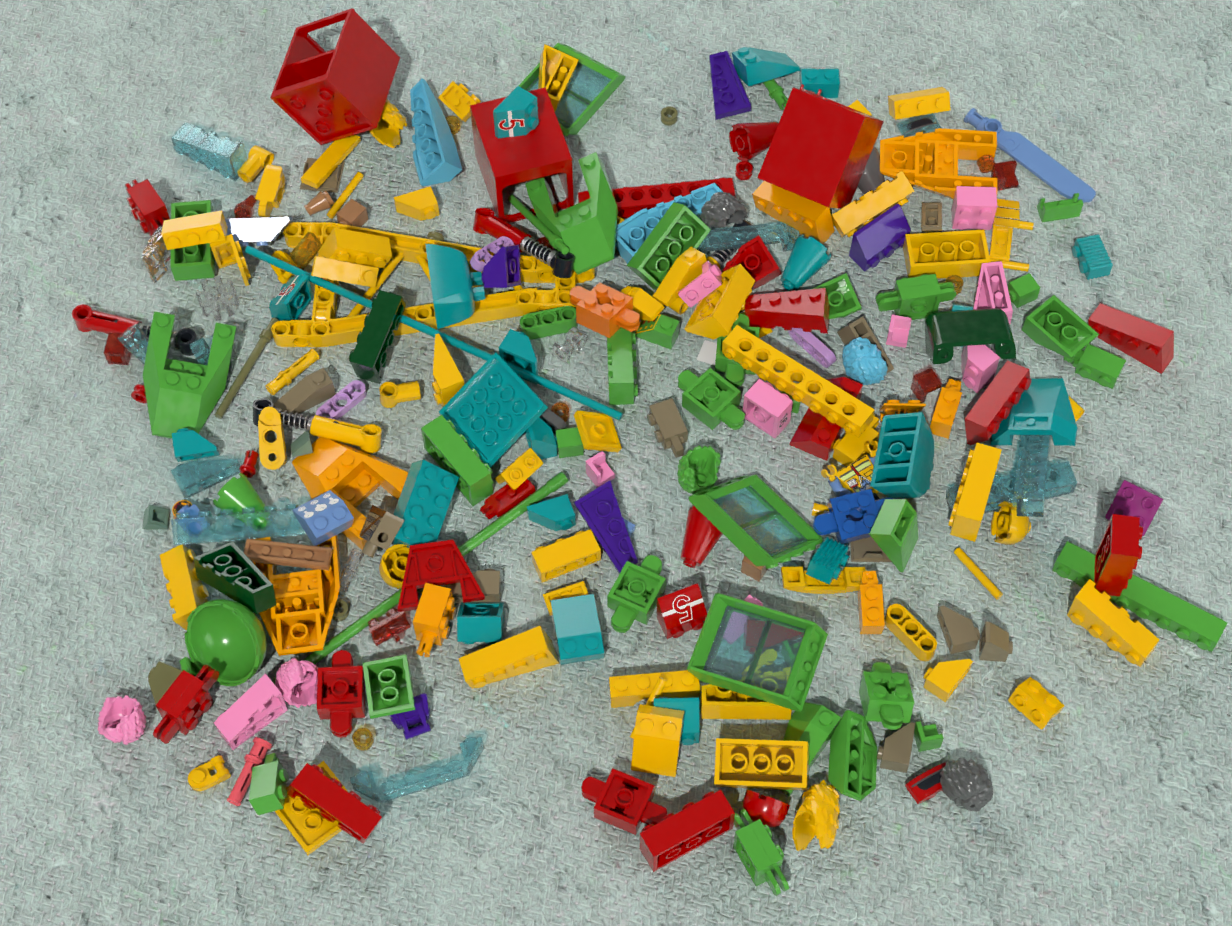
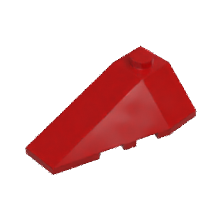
M759 235L742 245L736 255L725 264L726 266L721 271L724 272L741 264L755 280L751 288L752 290L782 274Z

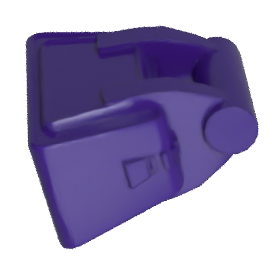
M425 693L414 696L415 710L388 715L397 729H403L406 740L431 731L429 724L426 722L430 717L428 697ZM420 722H421V724H422V725H419V726H417V727L408 729L409 726H412V725H414V724H417V723H420Z

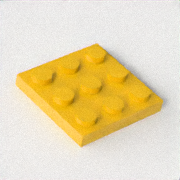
M324 761L317 765L324 771L323 775L329 779L335 778L339 781ZM289 785L286 787L287 798L284 801V809L274 812L304 852L309 855L342 830L338 827L339 822L336 820L332 823L324 819L319 813V809L310 810L305 807L300 797L296 796L293 799L288 796Z

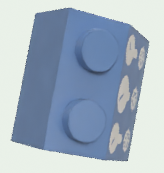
M331 490L292 510L314 546L352 527L354 520L344 501Z

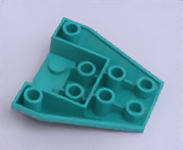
M1063 378L1031 379V385L1028 390H1024L1019 402L1010 409L1007 419H1003L996 434H992L991 445H1012L1014 435H1052L1054 446H1075L1078 428Z

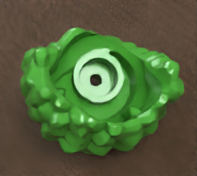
M698 445L682 456V459L679 460L677 476L678 482L684 491L694 495L714 487L715 482L718 480L717 473L721 464L720 453L716 452L711 446H704L702 448Z

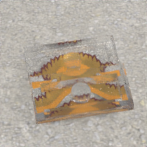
M161 226L151 235L142 253V260L154 283L168 271L166 263L171 259V250L166 248L161 234Z

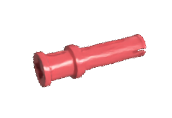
M255 737L249 754H246L244 757L246 763L227 798V801L235 806L241 805L251 784L252 768L264 764L265 755L272 748V744L264 739Z

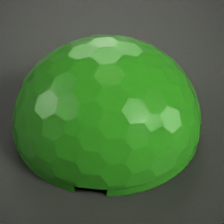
M218 599L207 601L191 612L187 619L188 626L185 633V644L191 660L199 671L206 664L212 667V669L219 671L217 681L223 686L240 685L258 672L266 655L267 642L261 622L249 608L235 601Z

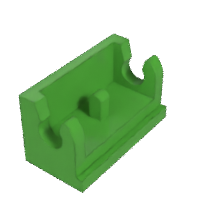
M1079 193L1073 194L1072 199L1044 203L1045 198L1040 199L1037 210L1041 221L1049 222L1080 217L1083 201L1078 200Z

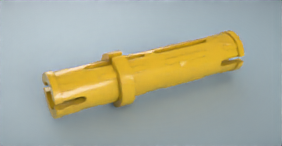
M310 349L286 370H281L275 379L265 385L267 391L274 396L284 386H289L295 377L320 359L318 353L314 349Z

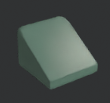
M305 431L290 444L292 457L313 453L309 431Z
M149 505L144 511L142 529H168L170 509Z

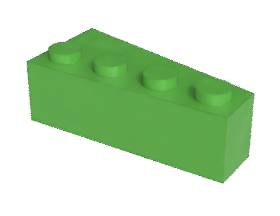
M620 328L612 337H607L609 405L634 404V396H638V386L634 384V379H637V367H633V362H636V349H632V345L636 344L635 332H629L623 328Z

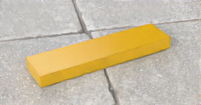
M352 135L334 141L303 174L301 182L318 189L360 143V136Z

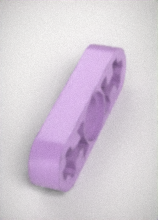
M502 236L478 250L470 260L472 268L483 272V267L493 257L488 251L496 254L500 247L514 245L513 241L508 237Z
M801 328L788 330L790 337L823 367L828 368L836 362L834 353L811 332H803Z
M359 380L350 382L320 406L316 411V415L322 416L326 414L330 415L328 418L338 420L366 397L365 384ZM339 400L347 401V404L343 407L336 405Z

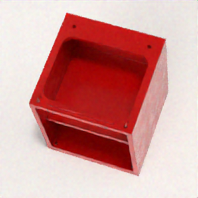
M351 8L295 29L270 98L320 145L369 131L378 126L400 57L355 12V9ZM345 20L337 45L333 50L326 52L308 34L311 31Z
M801 84L800 89L792 88L757 178L828 208L842 209L850 204L884 121L820 96L822 91L820 89L817 94L803 89L804 85Z
M546 87L528 91L537 97L539 123L534 130L523 136L495 137L493 110L506 97L470 105L475 156L496 217L507 223L526 219L520 212L511 215L504 214L502 190L509 185L558 173L567 198L562 202L556 203L557 210L574 206L572 157ZM531 209L530 211L536 216L534 209Z

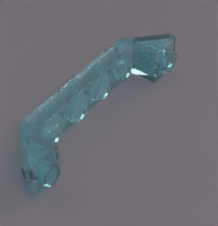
M783 222L714 229L708 233L697 250L706 256L707 251L740 248L759 235L765 245L781 243L783 251H791L800 234L798 230Z
M470 737L459 743L464 760H453L439 768L430 767L423 773L417 775L408 774L401 780L386 781L376 787L372 771L358 772L353 777H350L353 790L375 801L384 803L467 777L484 750L482 738Z

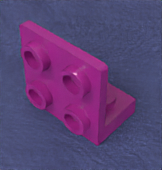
M1124 480L1105 518L1110 520L1112 514L1140 517L1139 526H1143L1142 536H1144L1164 499Z

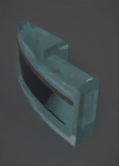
M934 113L915 116L897 124L904 138L914 136L918 132H923L924 134L941 128Z

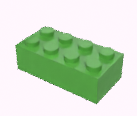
M211 200L171 203V219L214 212ZM210 243L171 249L170 268L175 281L215 278V257Z
M673 202L626 266L652 289L657 290L675 260L688 248L693 247L697 249L711 229L685 205Z
M440 415L421 428L424 448L440 468L459 477L456 487L469 503L475 506L493 494L492 470L487 463L483 464L481 462L480 456L474 448L470 449L465 437L455 431L454 424Z

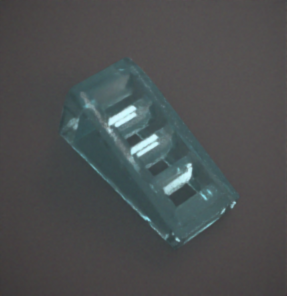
M136 324L127 328L118 337V340L145 364L149 338L140 326Z

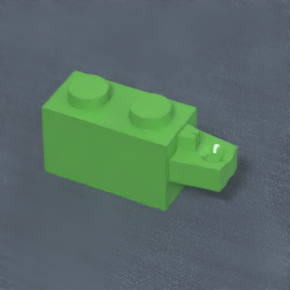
M1088 344L1085 350H1081L1071 359L1064 357V360L1076 368L1075 373L1111 389L1114 388L1126 362L1125 359L1091 344Z
M275 753L266 755L265 764L252 768L249 802L257 815L284 809V801L287 798L286 782H288L289 776Z

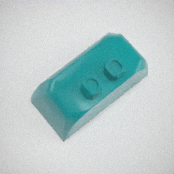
M425 244L437 329L468 319L475 311V301L485 300L484 286L472 287L483 285L482 272L470 273L467 258L460 250L446 246Z
M923 412L885 415L883 417L870 486L888 497L894 499L920 498L930 489V477L934 467V439Z

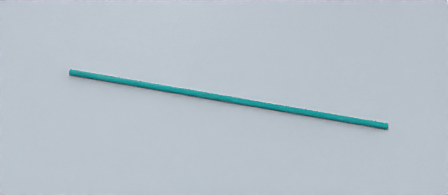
M247 246L245 249V253L296 276L307 274L310 282L372 309V301L320 277L311 276V273L251 246ZM402 315L400 322L434 338L435 334L439 333L443 342L485 361H488L492 356L490 353ZM506 361L519 376L614 419L621 420L623 413Z

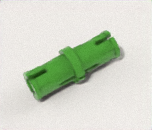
M775 79L762 82L769 91L771 99H774L779 108L783 110L788 101L783 93V88L776 83Z

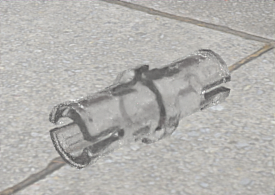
M352 548L346 563L341 567L340 591L347 592L353 577L358 573V566L365 554L357 548Z

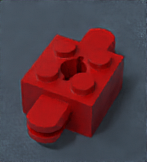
M134 179L132 180V187L129 183H126L125 188L129 196L126 200L132 209L130 211L134 219L141 222L139 224L145 234L148 233L150 237L154 234L155 236H162L164 220H170L164 202L148 179L140 183Z
M340 650L333 654L331 667L318 668L317 682L318 715L320 720L330 719L331 732L339 738L350 735L352 731V718H365L366 686L363 666H353V658L345 650Z
M206 664L196 676L191 675L185 670L180 673L156 704L162 720L154 729L153 736L167 744L177 731L187 735L189 731H192L197 726L198 719L212 705L213 699L209 690L217 681L219 671L212 669V667Z
M612 768L606 782L591 776L582 782V796L596 803L594 806V818L634 835L637 834L642 823L656 825L667 815V809L664 806L652 802L655 785Z

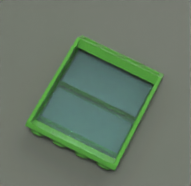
M557 43L553 47L554 49L579 59L571 81L555 112L563 135H576L625 80L626 76L566 44ZM540 63L520 83L519 87L526 91L538 89Z
M756 474L737 477L688 497L689 501L755 566H765L766 569L779 566L778 562L790 561L791 557L801 556L806 551L814 550L816 545L823 542V538Z
M715 593L687 670L702 682L800 712L803 709L828 634L815 622Z

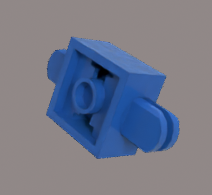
M871 489L832 498L827 503L829 512L816 516L813 522V529L818 535L835 533L837 541L841 544L871 537L869 533L885 499L893 498L887 497L874 500Z

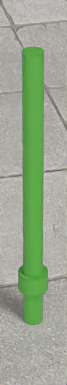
M514 195L508 197V201L549 240L550 245L554 249H558L564 255L569 252V248L563 243V240L558 235H554Z

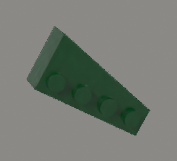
M379 290L378 295L373 298L371 312L366 315L364 320L365 326L357 336V345L349 355V361L358 378L377 384L381 383L382 377L379 376L381 367L386 368L388 361L386 359L387 349L392 348L394 343L393 330H398L406 306L402 296Z
M233 541L193 557L199 580L246 606L252 612L258 614L276 606L273 584Z

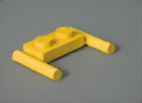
M994 217L989 252L990 263L1002 261L1003 268L1028 272L1029 264L1009 261L1013 228L996 226ZM1020 221L1019 229L1033 230L1034 223Z

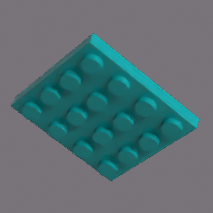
M495 352L439 413L446 420H450L454 424L455 431L465 437L468 446L471 449L474 448L479 454L480 459L491 468L542 415L548 406L508 363Z

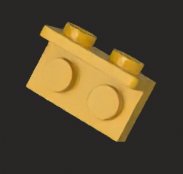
M452 81L438 98L460 119L466 122L471 116L470 105L478 104L481 101L474 94L469 96L467 94L469 90L462 83L457 85Z
M529 448L494 479L499 485L506 482L512 490H515L543 465V461Z

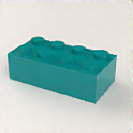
M424 459L413 462L393 514L403 519L404 522L391 544H404L410 548V545L436 542L459 477Z

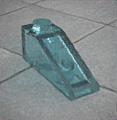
M237 458L189 461L176 466V468L170 471L184 499H187L239 474L240 464Z

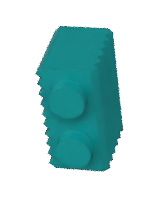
M1096 234L1077 238L1072 247V254L1074 258H1078L1080 272L1085 274L1087 280L1110 275L1113 263L1110 256H1108L1100 235Z
M825 537L810 560L806 575L829 585L833 579L838 580L842 571L841 566L846 567L850 558L847 555L848 545L845 546L840 542L837 543L836 540L833 541V539Z

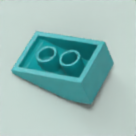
M742 47L738 51L732 52L733 64L738 77L748 87L800 71V67L785 53L752 47Z
M594 594L551 600L560 665L603 659L604 647Z

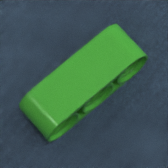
M572 306L529 313L520 318V331L526 334L530 340L572 332L578 326L576 322V309Z

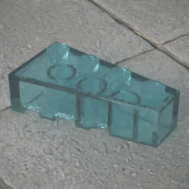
M186 122L171 137L173 148L177 153L184 154L190 157L192 161L199 162L209 170H215L223 177L234 181L239 178L237 171L248 159L243 141L237 140L235 143L232 142L231 137L224 136L220 138L216 132L210 131L206 133L203 128Z

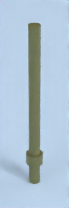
M272 318L267 328L262 330L258 343L214 414L217 418L222 419L265 345L271 341L273 337L271 327L275 322L279 321L278 319Z

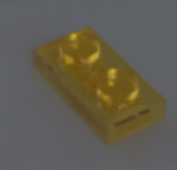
M308 232L289 256L298 268L304 270L317 255L322 244L314 233Z

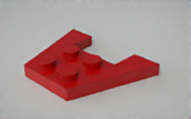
M454 540L410 545L397 609L398 612L417 610L419 604L417 589L424 588L425 583L437 586L460 583L463 603L485 600L482 590Z

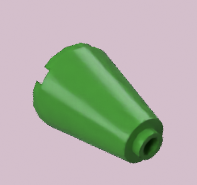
M240 473V478H231L217 493L220 498L218 501L214 499L213 504L257 531L265 530L272 523V514L248 478L243 473Z

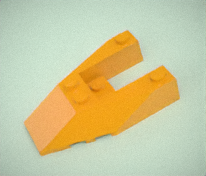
M938 128L934 132L924 134L923 132H918L914 136L905 138L903 135L880 140V172L894 179L897 176L896 174L903 171L911 186L953 200L956 186L996 187L997 193V178L958 176V159L994 161L997 149V132Z
M319 437L312 443L313 453L296 457L292 461V465L309 492L311 499L331 490L344 501L354 520L352 527L341 533L363 550L367 541L360 537V533L367 517L359 512L356 507L379 486L399 500L408 472L377 456L335 440Z
M337 535L317 545L319 547H329L333 550L329 571L316 569L276 575L275 565L253 562L274 587L276 606L259 614L279 656L324 649L340 591V556ZM265 537V538H257V539H255V540L272 541V540H271V537Z

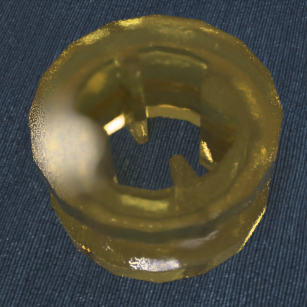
M447 116L446 121L452 135L457 134L460 131L459 119L456 116Z
M957 275L947 277L945 282H952L957 286L954 287L956 295L961 293L963 287L962 278Z
M359 728L353 733L352 740L358 750L366 751L372 747L374 739L369 729ZM365 735V738H367L365 743H361L360 736Z

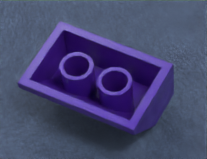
M898 203L853 234L849 257L864 272L870 267H876L883 258L890 257L899 247L903 248L905 234H910L911 232L902 208Z

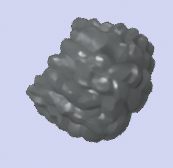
M717 192L702 206L700 219L708 227L724 228L727 225L726 223L741 224L747 212L744 205L735 199V196L726 192Z
M958 758L957 761L952 760L951 763L946 762V766L940 772V784L943 793L950 800H953L956 806H963L968 811L977 812L993 798V786L988 778L987 770L983 768L982 764L976 763L973 759L967 761L965 758Z

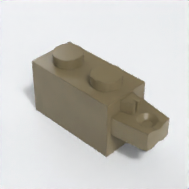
M673 398L650 405L647 420L649 425L654 426L656 430L654 434L657 442L661 443L664 449L671 448L676 458L683 456L684 448L682 444L687 442L688 431Z

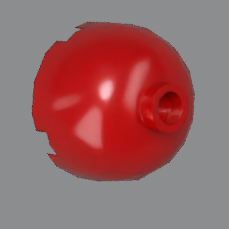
M751 790L746 791L743 801V809L747 811L752 822L760 819L763 825L772 828L779 826L785 820L790 805Z

